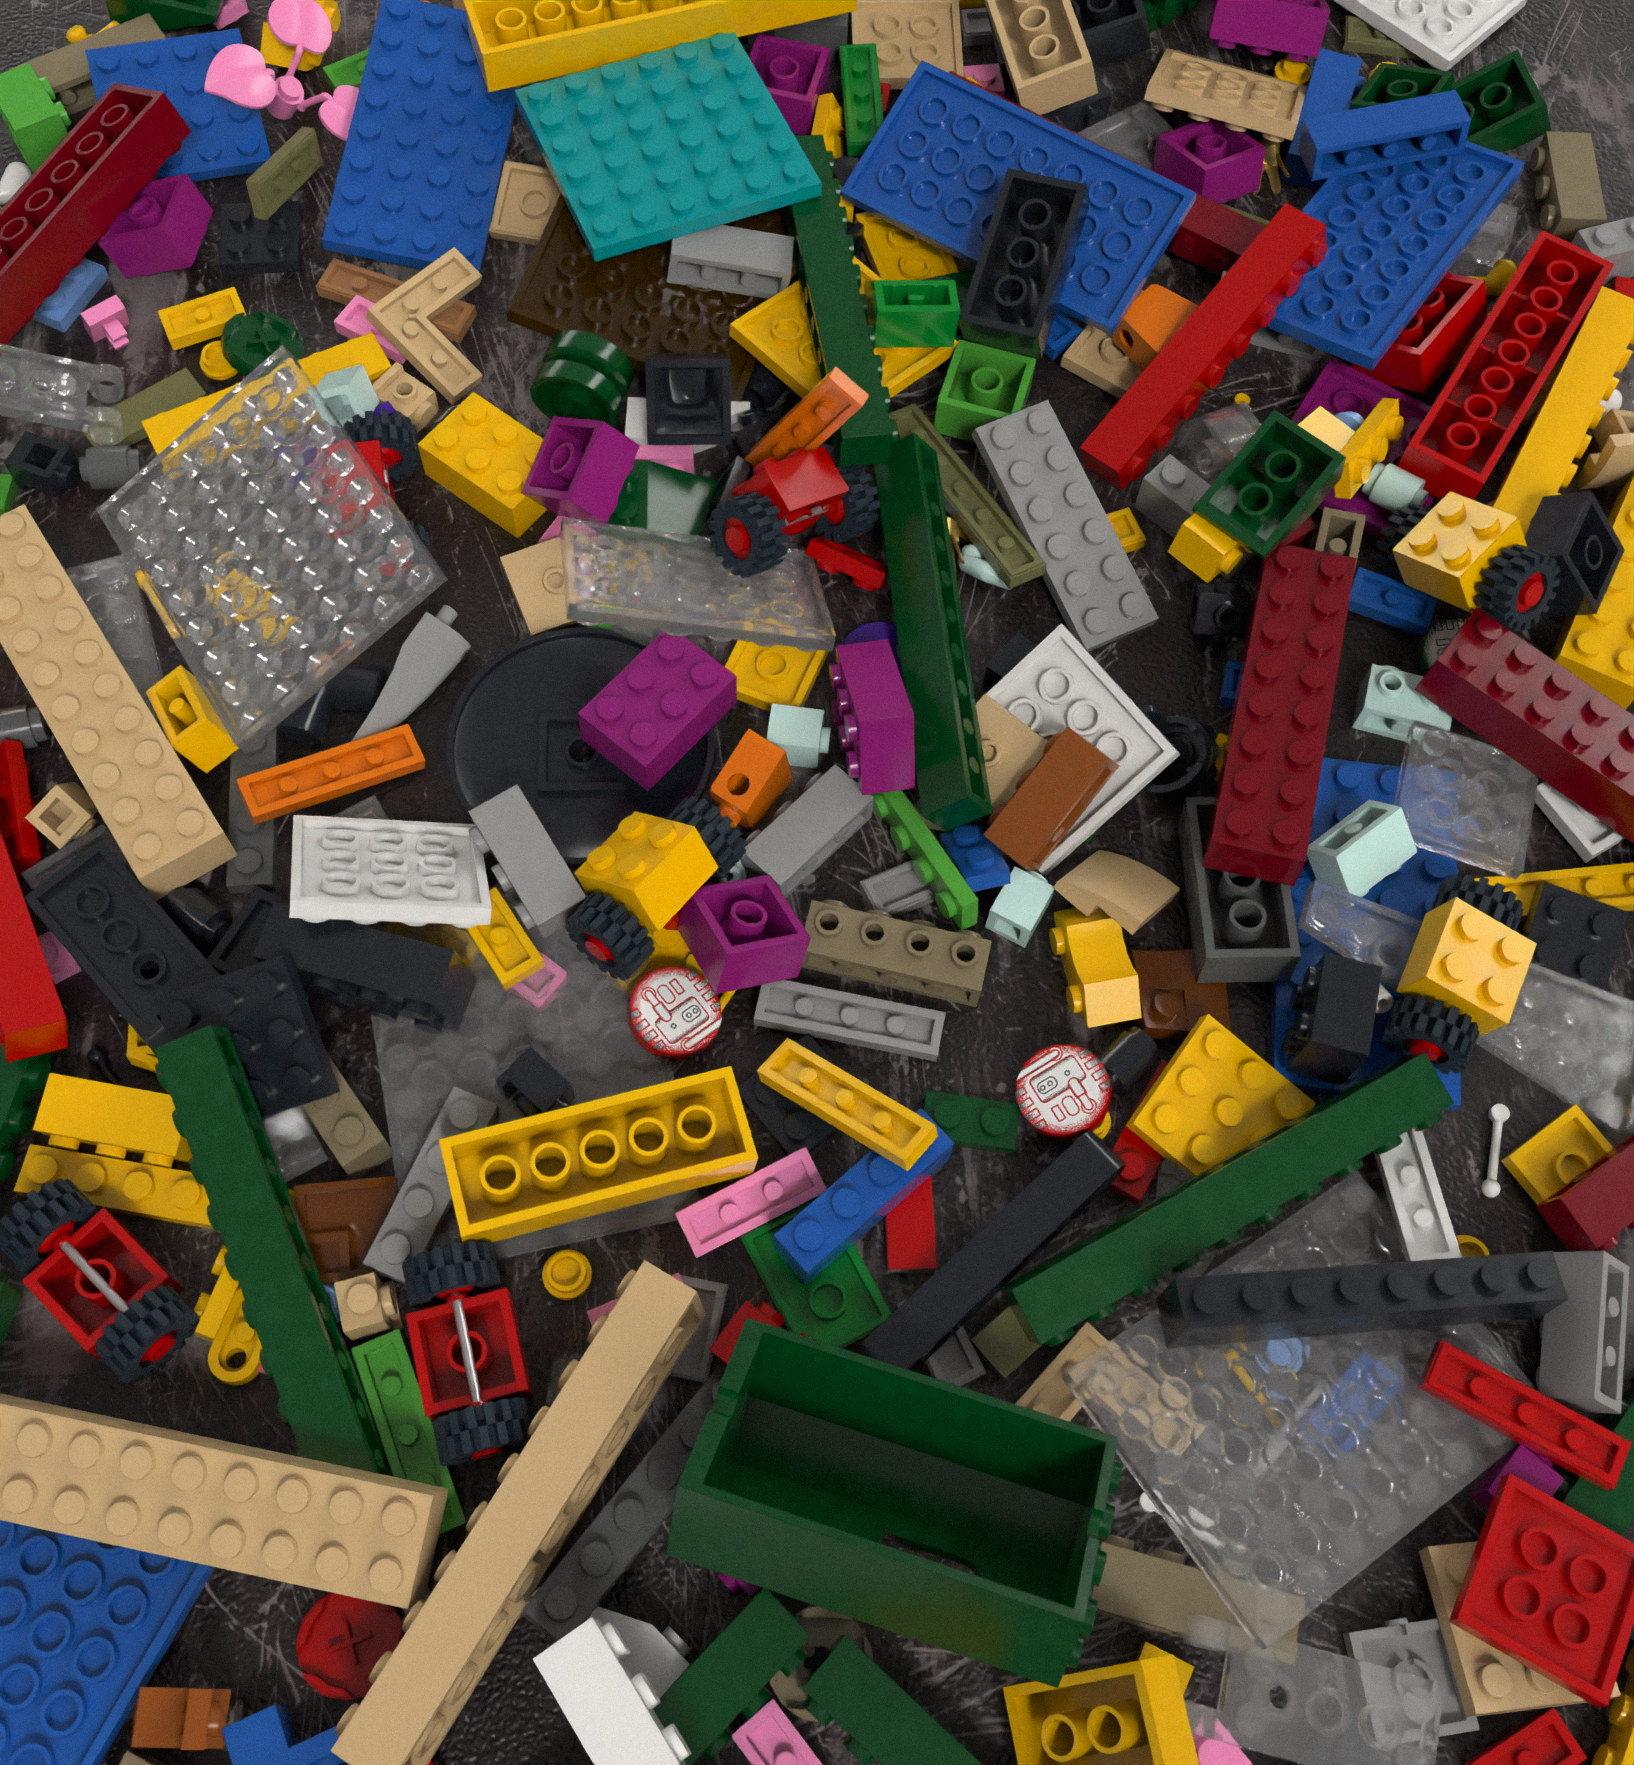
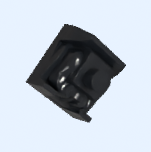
M656 353L647 356L645 359L647 445H731V359L726 355L718 353Z

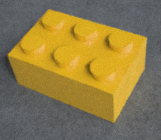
M472 392L417 444L427 476L516 538H519L547 510V508L521 493L544 439L475 392Z
M1173 1654L1063 1675L1058 1688L1038 1681L1003 1687L1018 1765H1199Z

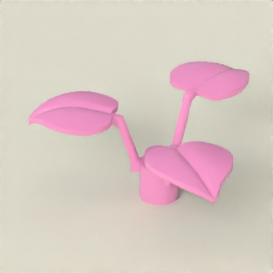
M274 0L267 14L269 28L279 41L289 46H296L286 75L277 78L275 81L274 70L266 69L264 57L257 49L245 44H232L223 48L210 64L205 78L204 92L223 97L245 108L262 109L267 107L274 117L281 120L290 119L297 109L300 112H305L307 107L324 102L318 111L322 124L333 135L347 141L359 88L341 85L335 89L332 96L324 92L304 100L302 84L294 77L303 49L315 55H321L328 49L332 40V27L328 16L315 0Z

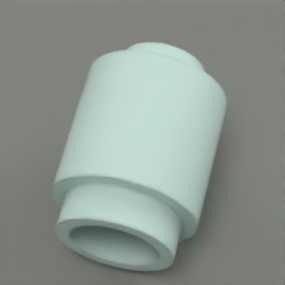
M1378 462L1372 469L1367 483L1362 488V492L1369 495V501L1398 516L1399 508L1403 506L1408 508V504H1419L1422 506L1429 494L1428 491L1423 489L1426 480L1392 463L1386 466Z

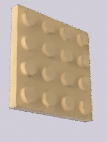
M1166 48L1148 83L1144 100L1151 101V106L1161 111L1172 112L1174 108L1187 111L1188 116L1197 121L1209 122L1212 118L1225 122V127L1231 130L1246 132L1247 128L1262 132V137L1267 140L1283 142L1284 139L1293 140L1307 86Z

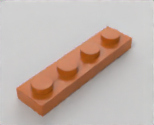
M835 366L750 449L744 460L751 463V467L754 469L766 459L775 457L777 461H780L793 451L803 447L807 452L817 449L864 405L869 395Z
M405 724L238 778L236 783L253 825L424 769L425 758L409 724Z

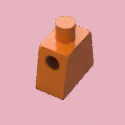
M1152 284L1135 298L1114 332L1113 341L1143 372L1198 308V305L1159 284Z
M751 729L746 731L709 791L714 805L721 810L720 815L723 818L728 816L733 821L730 824L732 828H736L740 824L748 830H754L793 780L786 751Z

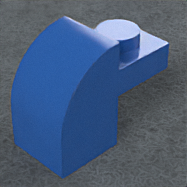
M274 1704L222 1728L232 1765H342L346 1763L331 1752L332 1747L339 1738L335 1735L337 1726L299 1743L288 1706L284 1704Z

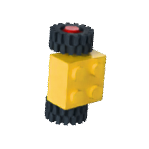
M1451 491L1432 510L1419 504H1408V508L1404 506L1399 508V516L1392 514L1388 519L1391 525L1389 528L1383 526L1380 532L1385 536L1383 540H1377L1376 547L1381 549V551L1375 554V560L1380 562L1377 567L1383 571V574L1470 613L1478 605H1481L1478 609L1498 623L1514 631L1529 629L1530 623L1536 624L1540 621L1539 613L1546 614L1550 608L1546 605L1548 600H1554L1557 594L1552 591L1553 587L1559 586L1560 579L1555 577L1560 573L1559 566L1555 565L1557 561L1549 555L1527 547L1517 516Z
M687 796L665 819L635 811L619 823L618 829L601 846L595 848L588 855L587 860L574 873L589 897L565 921V929L570 933L568 936L571 941L578 943L576 948L581 953L585 952L589 956L587 960L592 964L596 962L599 965V970L604 973L608 971L610 976L615 979L618 977L624 981L629 979L655 950V947L652 946L654 944L653 939L647 936L649 932L646 928L659 932L706 881L711 879L713 882H718L746 853L744 848L746 845L745 840L739 838L741 832L738 828L731 827L730 824L733 821L728 816L723 818L718 807L714 805L710 808L707 800L702 798L699 801L697 796H691L690 798Z
M1458 875L1451 876L1450 880L1444 879L1442 881L1431 910L1425 914L1396 990L1405 998L1404 1000L1398 999L1394 1004L1382 1035V1042L1387 1044L1386 1048L1389 1052H1397V1058L1400 1059L1405 1055L1426 1052L1433 1067L1439 1069L1442 1074H1449L1450 1070L1455 1074L1460 1073L1462 1069L1465 1070L1468 1066L1478 1036L1509 1024L1537 944L1516 932L1523 914V904L1521 900H1515L1517 895L1514 892H1503L1505 886L1499 883L1492 886L1488 884L1489 879L1483 877L1480 878V881H1474L1473 875H1464L1463 880Z

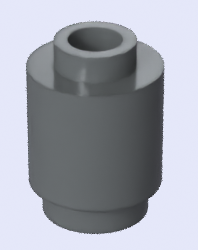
M130 445L88 447L85 456L79 458L81 478L84 482H89L93 490L136 487L137 483L146 482L147 471L144 454L141 449H132Z
M27 703L0 709V743L4 739L22 742L23 750L40 747V742L50 740L49 725L37 706L31 707Z

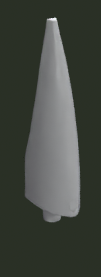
M443 605L436 616L426 611L403 643L397 661L379 698L352 741L398 726L435 691L459 664L471 645L450 627L458 616L453 608Z

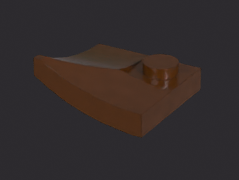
M1193 949L1169 951L1131 950L1128 956L1138 974L1142 1018L1136 1019L1137 1028L1143 1030L1151 1038L1184 1041L1199 1018L1210 1014L1232 1033L1228 1009L1227 984L1197 983Z
M398 1176L294 1185L295 1209L323 1283L339 1282L372 1272L378 1277H387L365 1267L363 1261L399 1193Z

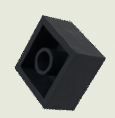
M1592 491L1545 496L1532 517L1524 538L1528 548L1554 558L1557 561L1555 565L1559 566L1560 573L1555 576L1560 579L1559 586L1552 589L1557 594L1554 600H1548L1546 605L1550 608L1546 614L1548 617L1597 614L1625 549Z
M1325 952L1315 967L1309 966L1307 968L1303 983L1295 984L1289 1003V1010L1296 1013L1293 1027L1288 1026L1282 1044V1053L1288 1055L1287 1072L1342 1085L1363 1063L1370 1053L1382 966Z

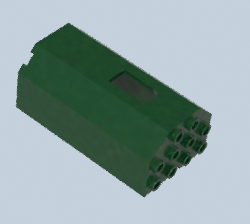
M746 1318L720 1381L713 1407L706 1415L678 1483L666 1555L1058 1688L1066 1666L1077 1668L1085 1635L1090 1636L1097 1613L1098 1600L1092 1598L1094 1586H1099L1103 1575L1107 1552L1101 1551L1102 1539L1107 1540L1115 1513V1506L1109 1505L1110 1496L1108 1494H1116L1123 1469V1463L1114 1460L1118 1437ZM885 1538L960 1563L971 1569L975 1575L883 1545V1539Z

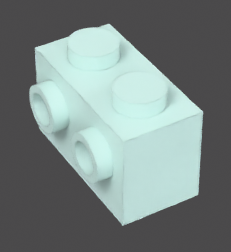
M1372 664L1359 686L1352 728L1437 749L1450 730L1452 716L1414 690L1423 676L1400 671L1394 666Z
M1369 799L1309 844L1307 856L1322 893L1354 902L1356 899L1365 896L1370 888L1387 875L1400 869L1405 861L1417 853V849L1402 807Z

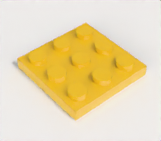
M1210 1014L1201 1016L1125 1126L1191 1179L1311 1110L1316 1103Z

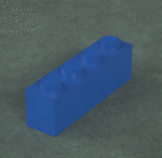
M1320 48L1307 85L1298 125L1284 161L1290 178H1287L1283 171H1281L1280 181L1316 191L1326 182L1327 178L1316 181L1311 180L1299 153L1303 119L1351 110V103L1353 102L1351 98L1355 99L1359 94L1365 78L1358 75L1363 59Z
M1456 90L1303 119L1299 153L1312 181L1464 152L1471 119Z
M921 1107L915 1113L936 1125L938 1137L909 1171L904 1170L871 1150L774 1235L775 1252L806 1286L949 1160L954 1142Z

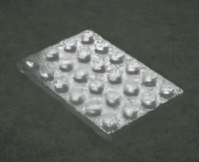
M562 518L560 542L567 620H575L587 626L597 624L616 625L630 631H641L643 629L665 631L673 636H686L688 634L707 636L720 642L740 640L753 642L763 647H772L774 645L790 646L805 652H815L817 650L832 652L836 634L814 559L805 555L806 550L788 548L787 554L781 556L783 558L781 564L756 575L741 578V575L735 576L731 573L732 567L725 569L721 565L724 557H716L714 550L718 549L717 543L711 544L710 537Z

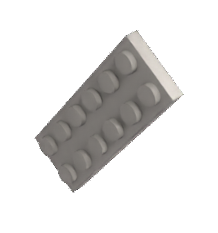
M1045 400L975 428L972 437L1019 531L1047 564L1045 574L1042 577L1069 631L1080 644L1090 652L1154 624L1159 617L1049 401Z

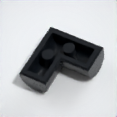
M301 656L277 728L279 738L323 745L334 708L370 713L387 682L388 677L385 670Z

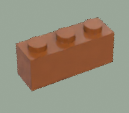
M1068 726L1062 733L1057 732L1050 738L1043 750L1045 756L1035 769H1028L1019 778L1015 787L1018 791L1007 805H1000L992 813L988 820L990 827L984 833L986 838L1019 865L1034 872L1039 870L1120 766Z

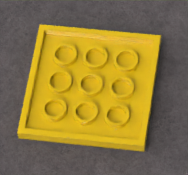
M854 256L852 262L853 264H859L861 272V287L859 291L860 294H865V281H879L883 279ZM796 281L730 323L729 335L802 399L820 382L799 281ZM954 339L953 347H875L873 350L874 355H880L882 359V387H888L890 398H892L951 358L959 342Z

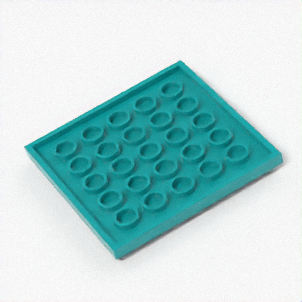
M735 32L728 34L718 33L713 37L681 43L671 48L645 53L638 57L616 63H608L601 67L579 73H571L564 77L542 83H534L515 90L517 105L595 262L822 196L821 180Z

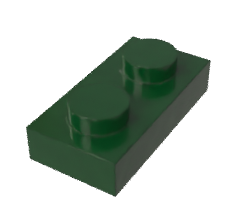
M926 1091L923 1110L954 1142L953 1146L1010 1155L1014 1154L1020 1112L1018 1104Z

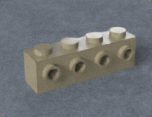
M837 900L811 901L805 924V930L811 939L801 966L802 968L977 1007L992 940L983 939L978 933L969 930L952 932L938 929L935 924L925 920L907 922L894 919L889 913L881 910L863 912L850 909L846 904Z

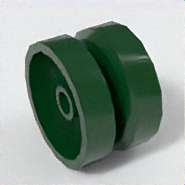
M564 330L554 335L543 357V364L540 366L530 388L533 402L551 420L553 416L604 421L613 427L621 410L622 400L627 394L634 377L632 364L626 354L613 343L596 334L580 330Z

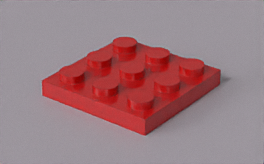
M1510 1473L1504 1475L1498 1483L1449 1622L1596 1707L1608 1706L1634 1625V1543Z

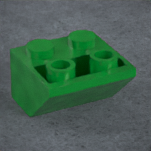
M879 280L864 282V292L868 301L869 324H873L875 330V347H953L960 315L955 280Z

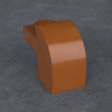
M139 1687L129 1746L178 1748L180 1750L223 1749L225 1739L222 1728L227 1725L231 1689Z

